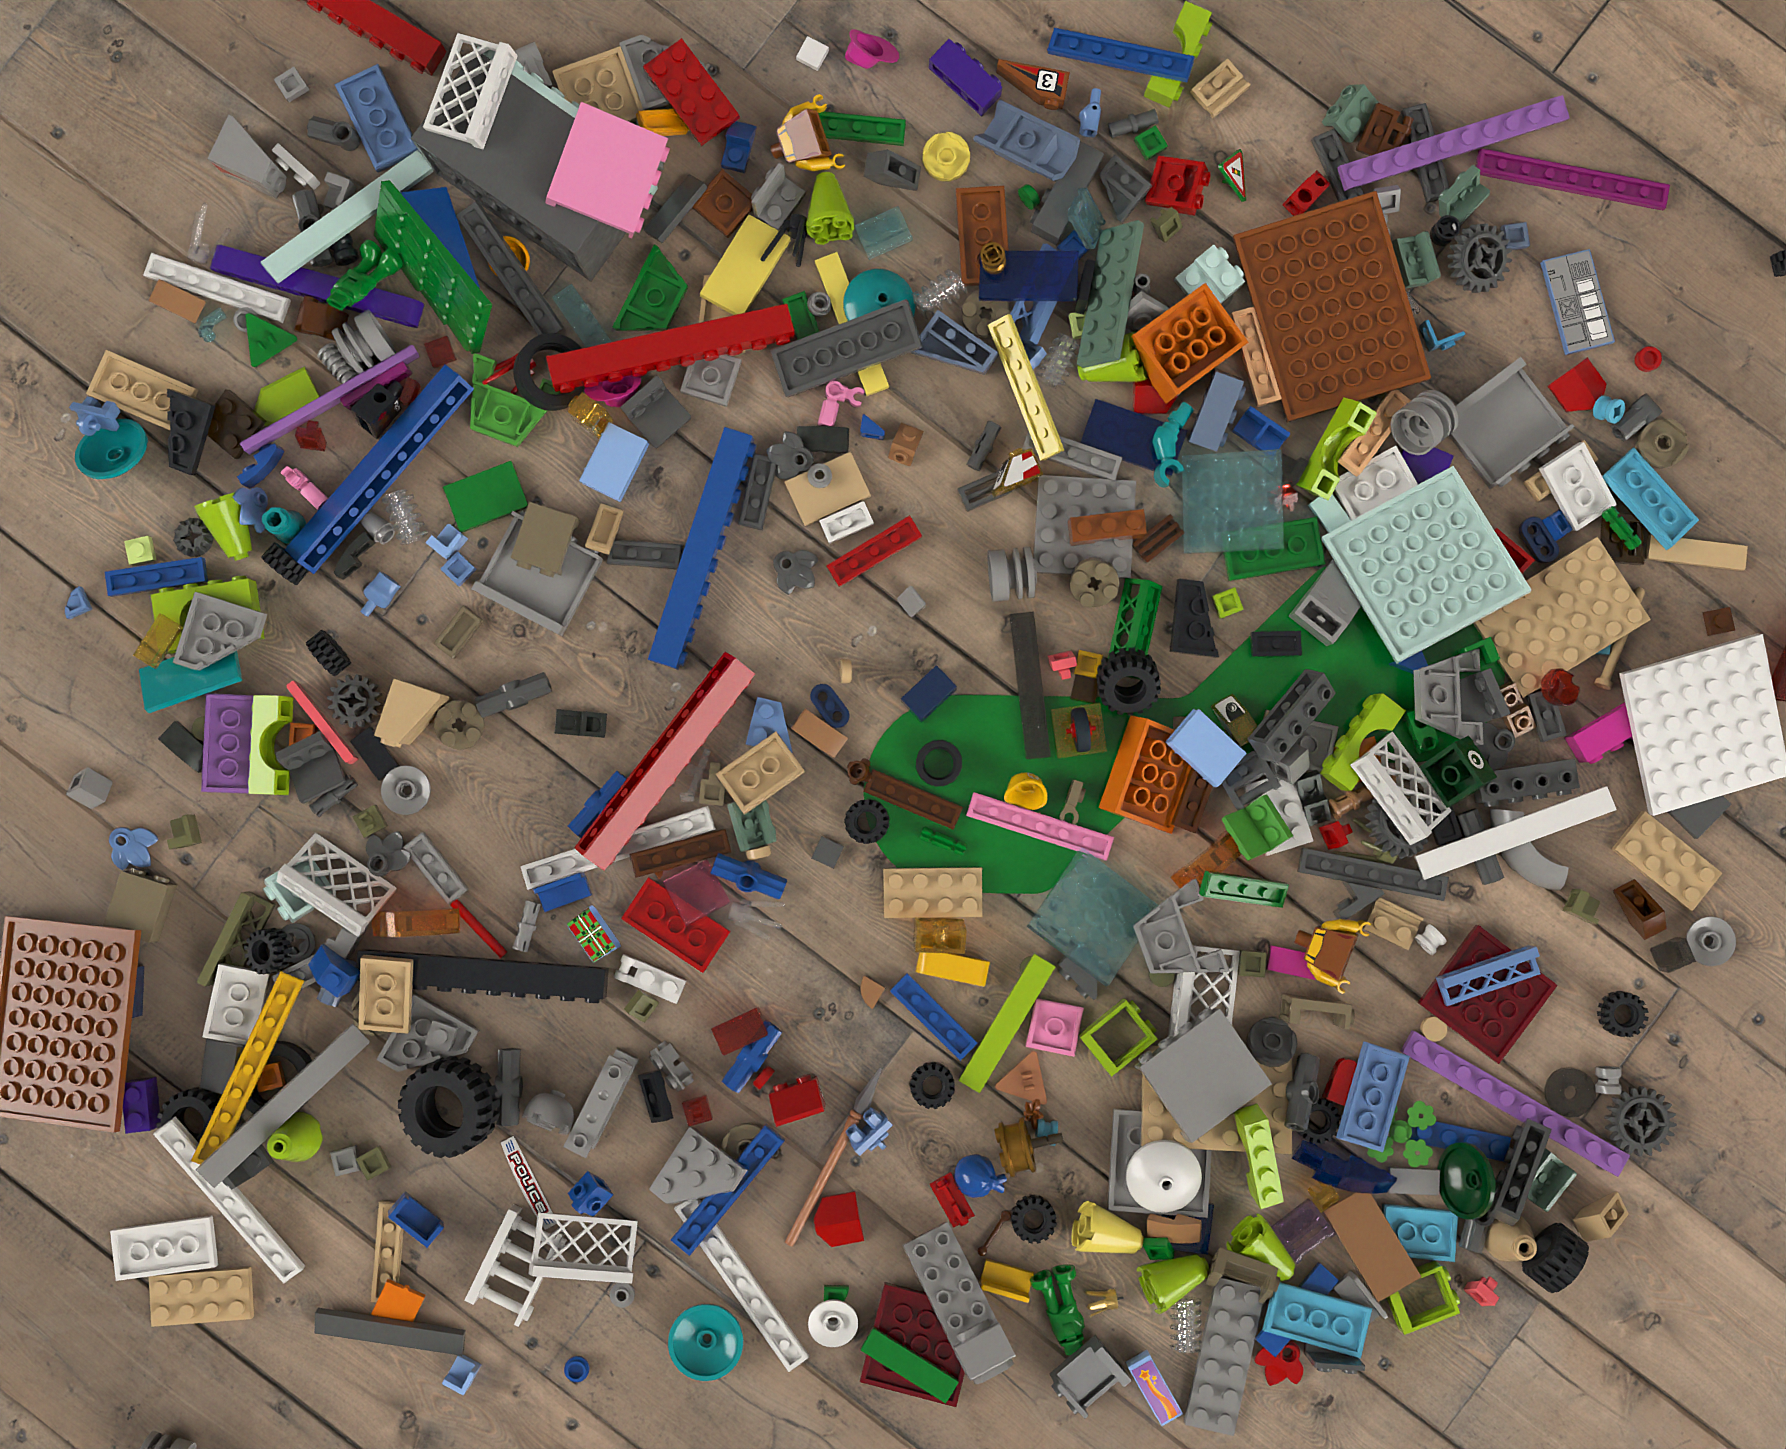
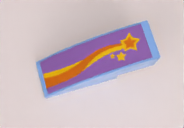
M1148 1350L1126 1361L1132 1376L1161 1426L1183 1414Z

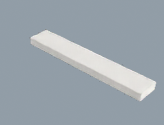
M151 253L143 274L146 278L155 281L160 279L179 289L239 309L243 307L251 308L257 315L281 323L284 322L291 302L289 298Z

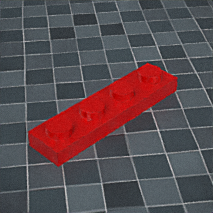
M909 515L826 565L838 587H841L922 538V534Z

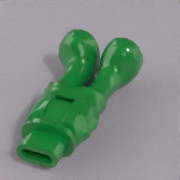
M365 240L359 248L362 261L355 268H349L335 283L330 291L331 295L326 300L327 303L336 309L343 310L346 306L351 307L364 299L376 287L378 282L394 275L402 268L403 262L399 254L392 249H387L382 253L380 247L374 241Z
M1063 1264L1052 1268L1062 1297V1304H1058L1049 1270L1045 1269L1034 1274L1030 1278V1283L1033 1289L1041 1290L1048 1308L1046 1313L1059 1345L1064 1348L1066 1355H1072L1083 1345V1329L1085 1325L1083 1316L1078 1311L1071 1288V1281L1076 1277L1075 1266Z

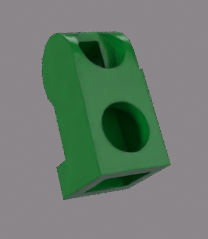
M1415 707L1407 709L1402 719L1406 722L1416 752L1420 755L1439 748L1436 729L1415 720Z

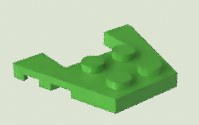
M474 353V374H472L474 390L473 398H471L470 429L518 447L548 410L537 408L525 398L492 387L489 383L484 385L482 381L493 374L497 362ZM542 379L539 387L542 391L555 395L562 394L560 391L555 392L552 381Z

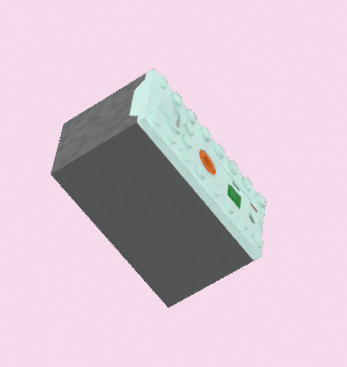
M489 50L481 54L484 64L493 59L495 51ZM477 57L465 63L468 72L481 66ZM516 61L484 149L476 148L471 143L427 131L423 128L426 118L423 120L411 137V140L434 173L474 201H479L484 208L590 282L593 280L627 232L556 204L553 207L545 203L580 106L577 102H568L564 99L565 96L555 87L548 88L537 74L533 72L528 74L523 70L524 67ZM461 68L453 81L465 75L463 68ZM483 72L472 78L475 87L485 82L486 75ZM469 81L456 87L460 96L472 90ZM453 89L444 93L442 99L444 104L457 98ZM473 96L464 101L463 103L467 111L475 107L478 100L476 96ZM460 104L448 110L451 119L464 113ZM442 113L436 116L433 125L440 126L448 122L445 114ZM465 119L454 126L457 132L466 134L469 123ZM651 185L649 194L654 195L658 187Z

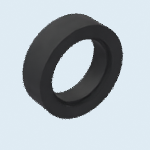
M557 333L541 334L531 339L518 353L514 363L513 375L520 394L533 406L548 411L562 410L574 404L585 393L584 386L576 387L571 392L558 395L546 393L538 388L532 380L530 362L533 355L542 350H554L564 353L582 349V347L571 338Z
M276 1041L270 1056H281L289 1060L296 1068L297 1073L301 1072L312 1061L304 1049L286 1041ZM254 1088L245 1108L255 1114L268 1101L263 1099L258 1094L256 1088Z

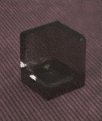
M1279 452L1267 474L1293 487L1300 480L1309 461L1302 457L1294 460Z
M1675 937L1650 948L1658 970L1670 973L1696 962L1686 938Z

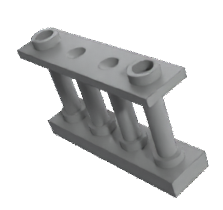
M619 1048L616 1049L613 1056L609 1055L563 1147L584 1158H587L591 1148L595 1149L639 1058Z

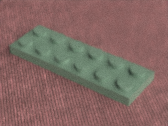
M1139 220L1101 231L1077 365L1082 368L1120 360L1144 224Z

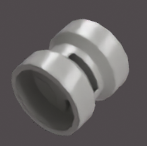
M1596 1066L1595 1075L1598 1077V1082L1595 1084V1092L1621 1094L1622 1086L1619 1084V1078L1622 1076V1068Z

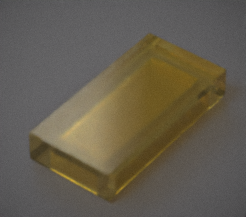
M159 613L133 656L152 668L157 669L180 634L183 626Z

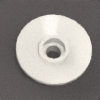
M827 1300L821 1302L812 1310L808 1320V1328L813 1339L819 1344L826 1347H839L848 1343L855 1336L858 1329V1318L855 1310L846 1302ZM836 1317L837 1320L832 1322L829 1318Z

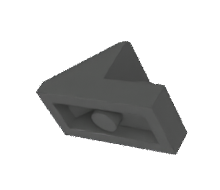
M1342 882L1353 899L1350 900L1348 897L1337 904L1338 908L1333 913L1337 919H1347L1385 893L1381 889Z

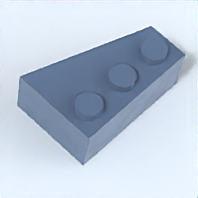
M939 310L936 311L920 334L923 348L911 352L915 355L982 375L987 373L999 356L996 350Z
M1214 368L1211 373L1212 379L1208 389L1206 388L1202 405L1200 410H1198L1188 440L1191 443L1217 452L1218 447H1223L1226 442L1228 433H1225V429L1228 423H1233L1237 413L1234 406L1237 400H1242L1246 387L1243 386L1244 381L1242 378Z

